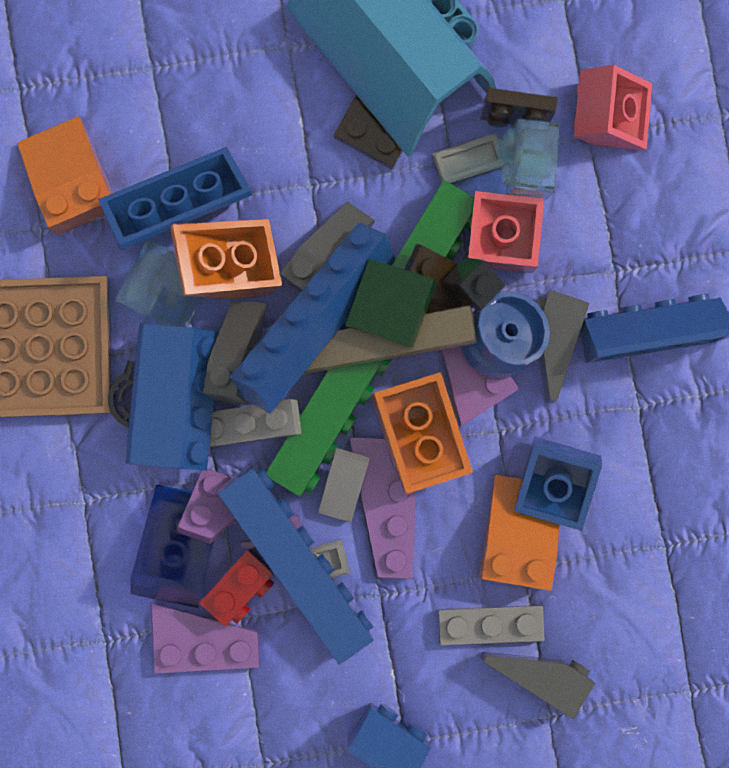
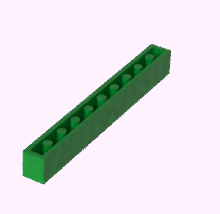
M444 180L392 266L404 270L416 244L423 245L453 260L463 243L458 240L464 228L469 231L471 230L474 197ZM392 358L328 370L300 416L302 434L287 437L266 472L270 479L299 497H302L304 492L311 494L321 478L316 472L322 462L329 465L334 457L336 448H339L334 442L341 432L345 435L348 434L357 417L352 415L358 403L366 404L375 389L370 386L371 381L376 373L383 376Z

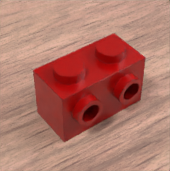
M250 548L201 600L200 604L225 627L231 620L237 625L251 610L246 605L255 594L261 599L272 587L274 582L270 577L274 573L269 565Z

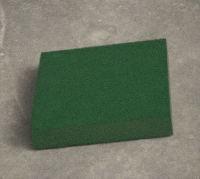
M369 259L346 326L413 349L437 281Z

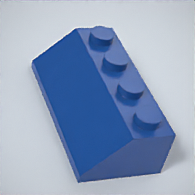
M225 147L98 200L120 250L168 231L172 225L185 224L250 197L252 192L228 148Z
M700 294L688 297L689 303L676 305L675 299L655 302V308L642 310L641 305H632L621 308L622 314L608 316V310L588 313V319L583 321L580 330L586 363L720 342L729 338V312L721 297L710 299L709 294Z
M139 323L125 464L207 471L214 399L203 394L208 359L219 332L189 327Z

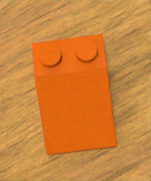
M80 116L17 142L35 198L50 230L59 235L105 215L98 199L113 192Z
M269 219L177 224L170 227L183 296L224 299L263 297L282 286Z
M441 372L378 391L371 395L380 428L405 494L473 473Z
M494 474L478 577L484 580L552 591L560 524L515 512L514 509L522 479Z

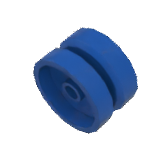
M515 291L499 292L482 311L477 309L473 311L477 343L463 345L461 348L470 366L482 375L494 379L509 378L540 358L544 353L550 336L547 317L541 307L527 295Z

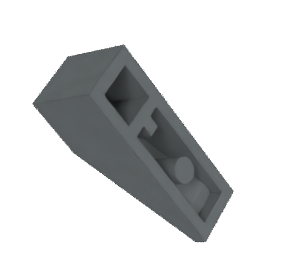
M346 202L299 247L281 271V276L290 286L301 292L358 223L372 227L375 220L349 202Z
M549 290L545 298L539 296L536 303L546 315L550 329L548 346L540 357L545 399L547 402L554 403L558 399L589 303Z
M231 302L208 359L203 394L219 403L251 405V403L244 400L230 376L261 340L266 311L265 303Z
M483 652L480 657L484 663L574 719L595 685V682L587 677L590 670L573 659L570 664H567L561 659Z

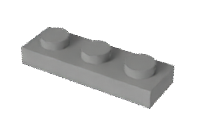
M297 399L281 401L271 414L255 405L213 411L209 447L302 434Z
M542 605L438 609L440 645L545 641Z

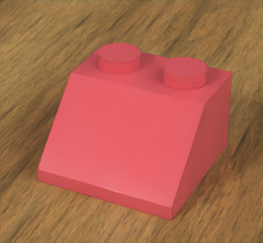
M616 65L580 70L577 87L576 116L574 119V137L597 146L646 150L652 83Z
M475 191L468 258L485 260L491 268L498 270L533 273L538 267L544 198Z

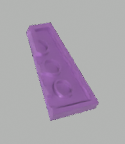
M349 437L352 453L370 458L360 492L377 575L380 578L413 579L416 491L405 494L385 439Z

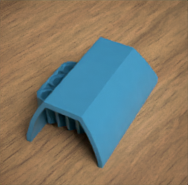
M290 0L286 4V9L407 157L414 153L420 136L438 104L473 77L486 93L488 88L497 89L492 75L471 51L478 34V25L458 0ZM436 8L442 9L445 14H440ZM457 33L464 35L467 39L462 40Z

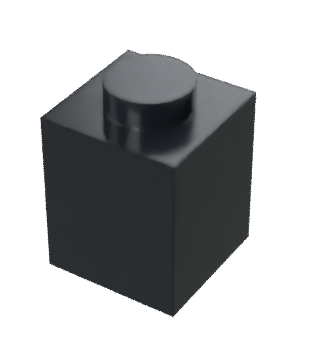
M465 257L442 281L463 307L470 306L472 309L481 311L505 287V284L485 260Z

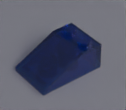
M156 484L130 578V594L199 609L214 541L209 544L178 533L179 523L192 495L191 491Z

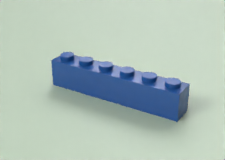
M358 223L243 360L230 378L245 401L269 414L272 413L348 319L369 259L387 265H392L396 260L385 233Z
M252 464L220 486L217 493L336 662L340 665L374 641L369 631L374 626L363 610L356 613L350 604L354 597L343 582L337 585L330 576L334 569L324 554L316 556L310 547L315 542L306 528L302 525L297 529L290 518L295 513L284 497L279 500L276 499L270 490L275 485L263 468L257 471Z

